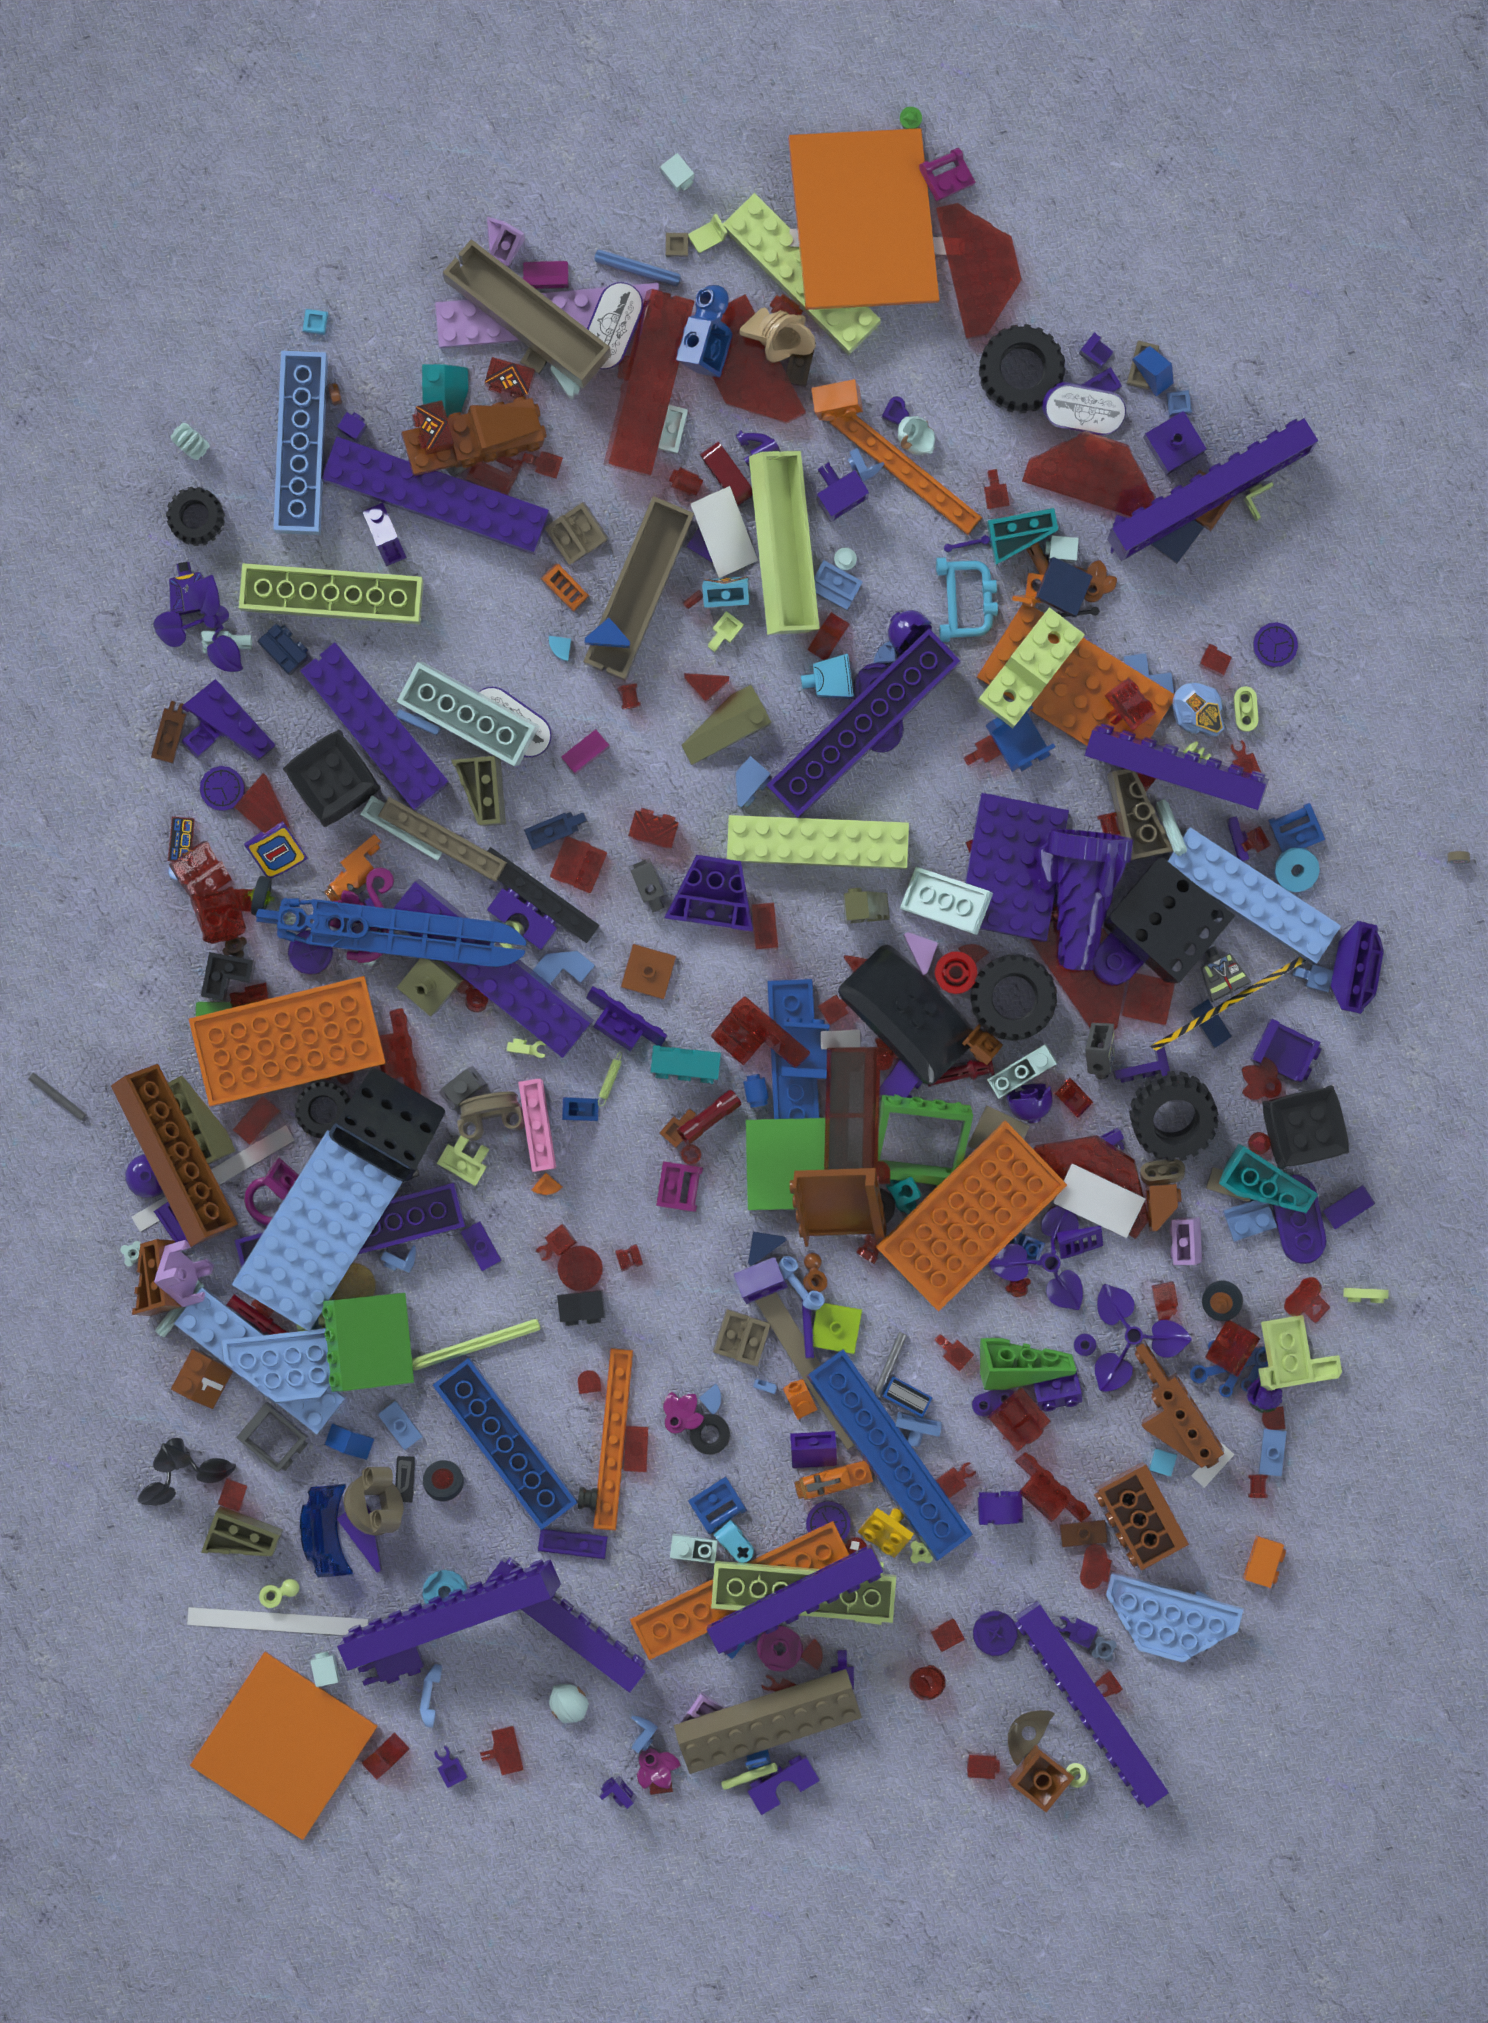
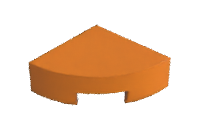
M545 1173L531 1190L541 1195H551L561 1190L563 1186Z

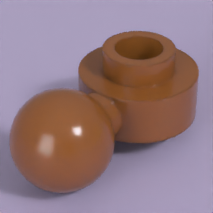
M809 1253L804 1258V1265L809 1270V1273L804 1277L803 1284L808 1292H822L827 1287L825 1274L818 1270L822 1260L817 1253Z

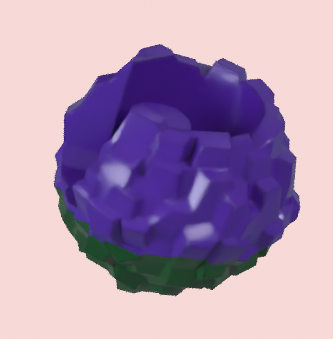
M1260 1378L1254 1380L1250 1387L1247 1388L1248 1393L1246 1396L1249 1404L1259 1413L1272 1412L1282 1403L1283 1395L1281 1388L1266 1390L1261 1386Z

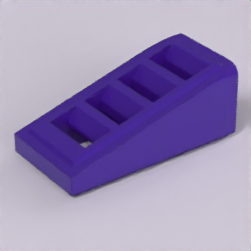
M1101 1226L1056 1232L1060 1259L1070 1258L1103 1246ZM1096 1235V1240L1092 1241L1091 1236Z

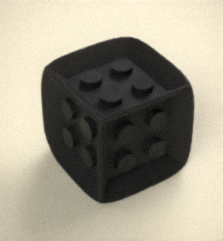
M340 729L323 737L283 767L291 783L310 810L320 820L323 827H327L348 815L381 789V786L377 784L366 764L353 746L346 740Z
M1333 1085L1262 1102L1266 1130L1277 1168L1284 1169L1286 1166L1308 1164L1349 1153L1346 1126L1340 1102Z

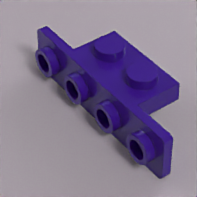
M592 986L588 992L586 999L604 1010L593 1026L595 1029L630 1052L641 1036L657 1046H662L667 1038V1034L661 1028L648 1023L643 1016L633 1013L622 1002L615 1001L609 997L602 989Z

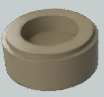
M1466 851L1449 852L1447 854L1448 863H1469L1470 853Z

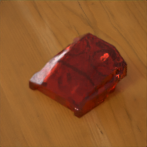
M232 886L225 890L190 895L191 905L203 934V941L214 944L233 940L245 933L246 925L241 906Z

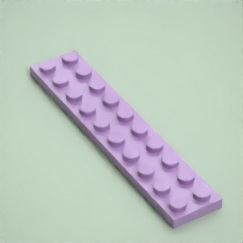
M658 283L632 285L639 291L643 299V311L635 331L662 329ZM605 288L542 294L587 328L599 297ZM469 300L435 302L439 348L520 341Z

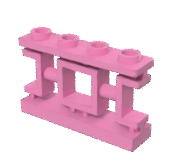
M540 1078L520 1081L518 1084L532 1172L555 1169L556 1161L543 1080Z

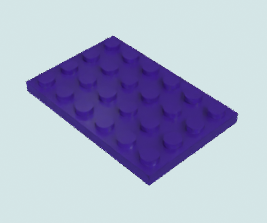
M987 793L980 794L965 883L993 893L980 926L981 930L1041 942L1047 941L1056 882L1051 887L1044 886L1039 848L1047 843L1050 829H1066L1069 810Z

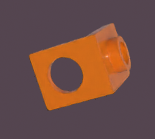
M1028 573L1026 595L1013 596L1012 600L1022 602L1023 606L1035 607L1036 603H1044L1035 599L1037 592L1032 587L1033 581L1039 579L1042 582L1044 575Z

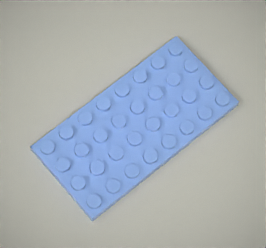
M329 1130L324 1134L232 1282L234 1287L308 1331L311 1330L324 1307L323 1301H329L403 1182L339 1146L330 1138Z

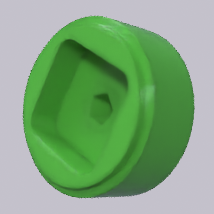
M906 107L900 114V124L905 129H917L921 125L922 114L916 107Z

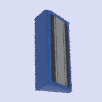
M894 1376L882 1395L922 1418L933 1398Z

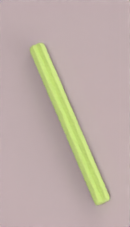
M533 1319L413 1358V1370L416 1371L539 1331L541 1329L538 1319Z

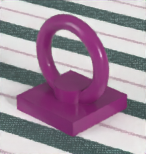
M278 1158L266 1176L250 1183L245 1192L244 1202L248 1213L253 1219L263 1225L268 1226L273 1217L265 1216L256 1209L253 1201L256 1190L262 1186H267L277 1197L284 1200L299 1176L282 1159Z

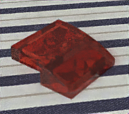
M208 841L201 842L169 864L181 886L196 904L232 880L223 862L217 860Z

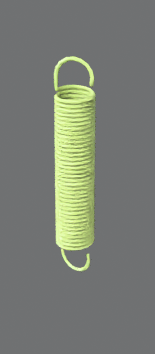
M620 1059L612 1060L600 1090L599 1097L605 1099V1102L609 1097L612 1085L622 1062Z

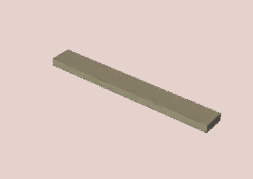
M775 1292L756 1300L755 1302L768 1323H771V1328L846 1449L854 1446L806 1377V1375L821 1364L815 1354L814 1358H805L804 1336L778 1294Z

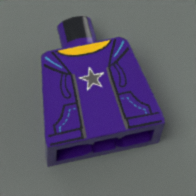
M190 562L178 563L176 565L179 576L169 579L170 611L176 612L180 616L200 612L201 609H195L191 605L188 598V588L192 583L204 577L201 572L192 573Z

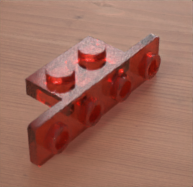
M746 996L730 1009L731 1014L794 1068L798 1067L810 1055L809 1050Z
M403 1008L395 1009L389 1012L393 1033L379 1036L386 1064L380 1065L382 1072L394 1079L403 1077L404 1085L421 1094V1082L416 1071L417 1062L413 1057L412 1039L407 1029V1016Z
M1024 1452L1015 1460L1031 1476L1019 1490L1021 1495L1050 1522H1053L1064 1508L1080 1522L1089 1517L1091 1512L1087 1509V1506L1082 1501L1077 1500L1066 1486L1061 1485L1055 1480L1051 1472L1043 1469L1032 1455Z

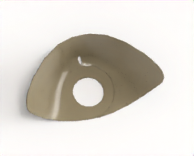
M1047 1710L1030 1711L1014 1720L1008 1732V1747L1014 1764L1018 1766L1022 1759L1039 1743L1049 1721L1055 1715L1054 1712ZM1031 1726L1036 1730V1736L1033 1740H1025L1023 1738L1022 1730L1025 1727Z

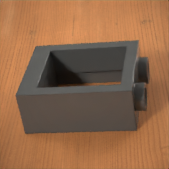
M268 1402L260 1408L236 1437L277 1473L281 1469L286 1471L293 1463L291 1457L295 1452L300 1454L308 1445L306 1442L308 1436ZM269 1413L299 1437L298 1441L279 1463L249 1438Z

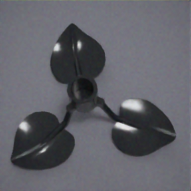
M172 1438L166 1444L162 1443L160 1451L153 1461L155 1470L167 1473L165 1484L154 1482L146 1486L138 1496V1503L157 1506L170 1502L176 1494L175 1489L169 1487L171 1471L179 1470V1468H184L191 1464L194 1471L198 1472L196 1475L198 1481L215 1483L227 1478L235 1470L236 1464L225 1459L212 1458L204 1461L198 1467L192 1460L190 1452H186L183 1439Z

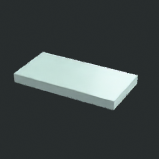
M915 867L900 909L977 935L993 893Z

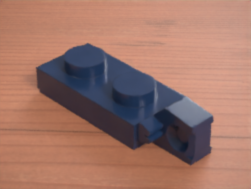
M572 812L563 813L526 828L524 832L532 851L573 835L579 831L578 825L588 821L584 812L575 816L572 815Z

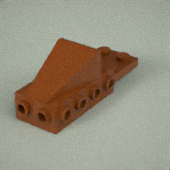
M519 397L508 404L498 402L492 406L471 405L467 414L462 415L461 412H457L446 418L447 424L430 449H427L426 444L431 435L422 430V427L402 431L401 435L413 476L454 466L456 468H468L479 462L484 461L488 463L497 460L499 457H513L520 452L539 450L543 446L544 438H547L544 425H540L538 419L541 416L538 404H534L533 398Z
M1143 1339L1136 1345L1137 1350L1134 1354L1141 1365L1145 1363L1149 1368L1147 1374L1153 1384L1158 1383L1153 1386L1151 1398L1158 1408L1161 1406L1162 1408L1143 1419L1142 1427L1201 1468L1206 1466L1208 1469L1219 1462V1457L1224 1455L1222 1444L1177 1373L1168 1377Z

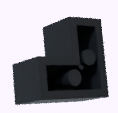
M209 952L201 997L226 1002L230 980L252 984L256 961Z
M603 1290L557 1295L560 1322H565V1326L579 1325L578 1320H587V1324L601 1323V1318L606 1317Z

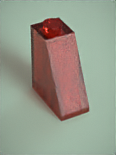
M262 773L234 808L264 833L282 821L290 829L291 824L269 777Z

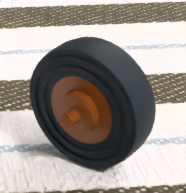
M1220 1280L1213 1282L1206 1288L1202 1296V1306L1206 1314L1212 1319L1229 1321L1235 1318L1241 1311L1243 1296L1235 1284Z

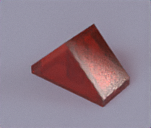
M831 612L807 650L822 660H828L850 623Z
M684 673V680L706 704L729 683V676Z
M1067 1078L1052 1094L1077 1118L1093 1103L1071 1078Z
M394 1732L362 1762V1765L377 1780L410 1748Z

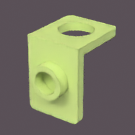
M714 214L711 222L689 233L688 237L697 252L702 253L724 241L727 230L718 215Z
M1272 482L1264 487L1262 484L1249 490L1251 494L1244 498L1255 521H1258L1261 516L1251 499L1273 487Z

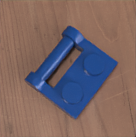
M1310 803L1277 819L1275 817L1268 819L1269 826L1281 853L1290 848H1307L1326 840ZM1305 816L1308 817V823L1281 833L1279 827Z
M726 1476L688 1500L709 1535L715 1532V1528L740 1512L743 1514L748 1511ZM730 1500L734 1501L735 1506L711 1521L707 1519L706 1516Z

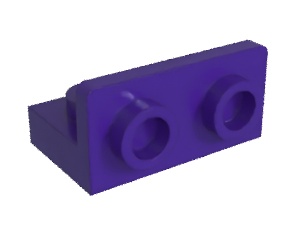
M1077 1371L1073 1375L1033 1384L1038 1411L1049 1412L1058 1407H1074L1082 1403V1392Z
M620 1776L616 1779L611 1777L602 1785L599 1796L601 1800L613 1792L615 1794L613 1799L620 1807L624 1805L628 1809L634 1804L637 1796Z

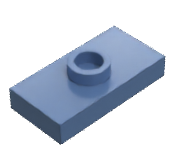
M399 709L396 714L399 720L436 736H439L442 729L428 722L427 718L418 713L412 715Z
M394 1401L378 1414L404 1450L423 1437L397 1401Z
M1263 1428L1259 1474L1282 1476L1287 1431Z

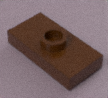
M1105 1520L1060 1524L1062 1547L1107 1543Z

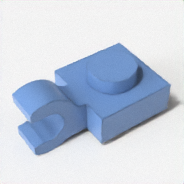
M1311 965L1310 971L1296 967L1293 970L1292 976L1307 980L1305 987L1329 992L1333 970L1316 965Z

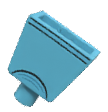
M848 654L813 664L814 674L801 675L802 689L815 687L817 697L853 698Z

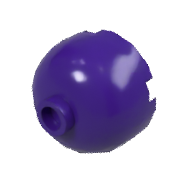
M906 610L902 613L897 612L890 619L891 623L887 635L894 649L899 654H903L928 629L932 630L930 625L932 623L919 611Z
M1044 1083L1022 1085L1021 1088L1023 1090L1015 1092L1014 1089L1007 1093L1010 1111L1020 1120L1028 1121V1123H1037L1051 1110L1053 1102L1051 1087L1046 1088Z
M145 1154L135 1157L128 1164L125 1172V1181L129 1190L142 1198H154L161 1195L163 1190Z

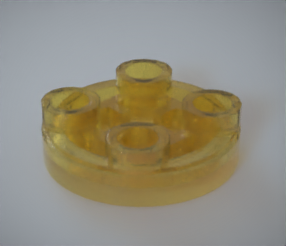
M352 1263L332 1295L335 1300L374 1296L376 1290L375 1277L366 1266Z

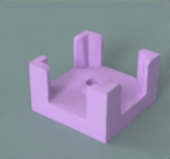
M186 1240L165 1246L154 1281L155 1284L182 1307L203 1302L205 1292L193 1294L198 1278L210 1275L214 1264L208 1259L193 1263L181 1252L191 1248Z

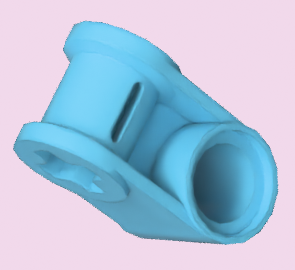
M732 1520L714 1534L720 1544L738 1562H748L753 1557V1546ZM740 1546L749 1549L747 1558L746 1556L740 1557L738 1555Z

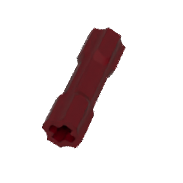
M728 1090L709 1107L677 1129L679 1136L687 1145L691 1144L719 1120L742 1105L740 1099L735 1092Z

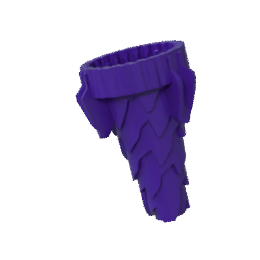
M1055 828L1050 829L1047 843L1039 848L1044 886L1051 887L1055 882L1057 885V907L1059 910L1057 930H1060L1058 959L1060 965L1064 968L1071 970H1093L1095 950L1099 949L1102 925L1113 898L1114 888L1124 872L1126 863L1131 862L1132 838L1103 832Z

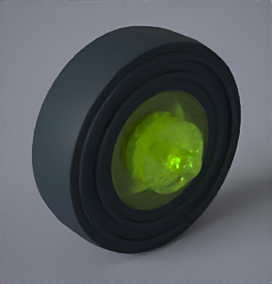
M260 876L253 891H248V896H251L252 901L251 914L256 916L258 909H266L270 901L274 902L275 897L271 896L272 879L269 877Z

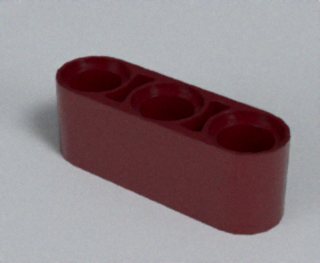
M716 442L700 454L723 489L730 486L737 506H740L753 496L751 485L719 442Z

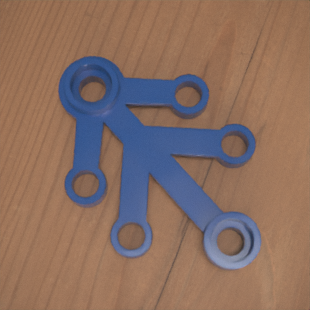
M1238 1334L1232 1335L1229 1339L1230 1345L1234 1348L1240 1347L1252 1355L1242 1358L1223 1347L1218 1340H1211L1207 1345L1208 1350L1211 1353L1221 1355L1229 1360V1362L1206 1368L1201 1365H1195L1191 1368L1189 1376L1193 1382L1203 1383L1207 1380L1208 1376L1232 1371L1225 1384L1219 1387V1394L1223 1397H1229L1232 1395L1233 1387L1244 1368L1254 1365L1248 1378H1244L1240 1384L1242 1390L1247 1392V1389L1244 1388V1382L1250 1381L1252 1384L1259 1376L1258 1369L1268 1367V1361L1262 1362L1260 1360V1355L1266 1353L1265 1346L1256 1348L1244 1341L1242 1336ZM1234 1337L1240 1338L1239 1345L1233 1344L1232 1340ZM1214 1342L1219 1345L1216 1351L1211 1350V1344ZM1196 1370L1202 1371L1201 1378L1194 1376ZM1224 1386H1228L1230 1389L1227 1395L1222 1393Z

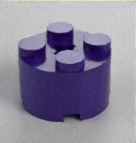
M1000 1491V1495L999 1492H979V1497H977L979 1525H988V1523L995 1525L1024 1523L1021 1491Z

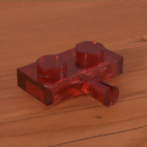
M514 1726L491 1730L493 1749L480 1752V1756H483L481 1760L485 1761L495 1758L499 1764L501 1775L524 1770Z

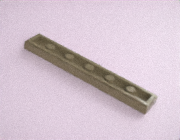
M388 797L378 817L494 882H497L507 864L502 859L391 797Z

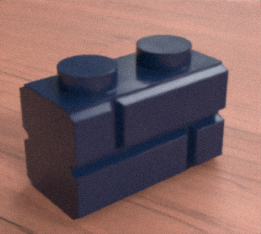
M276 623L257 642L290 676L309 658L306 655L308 649L300 641L295 643L290 638L293 633L284 624L280 627Z

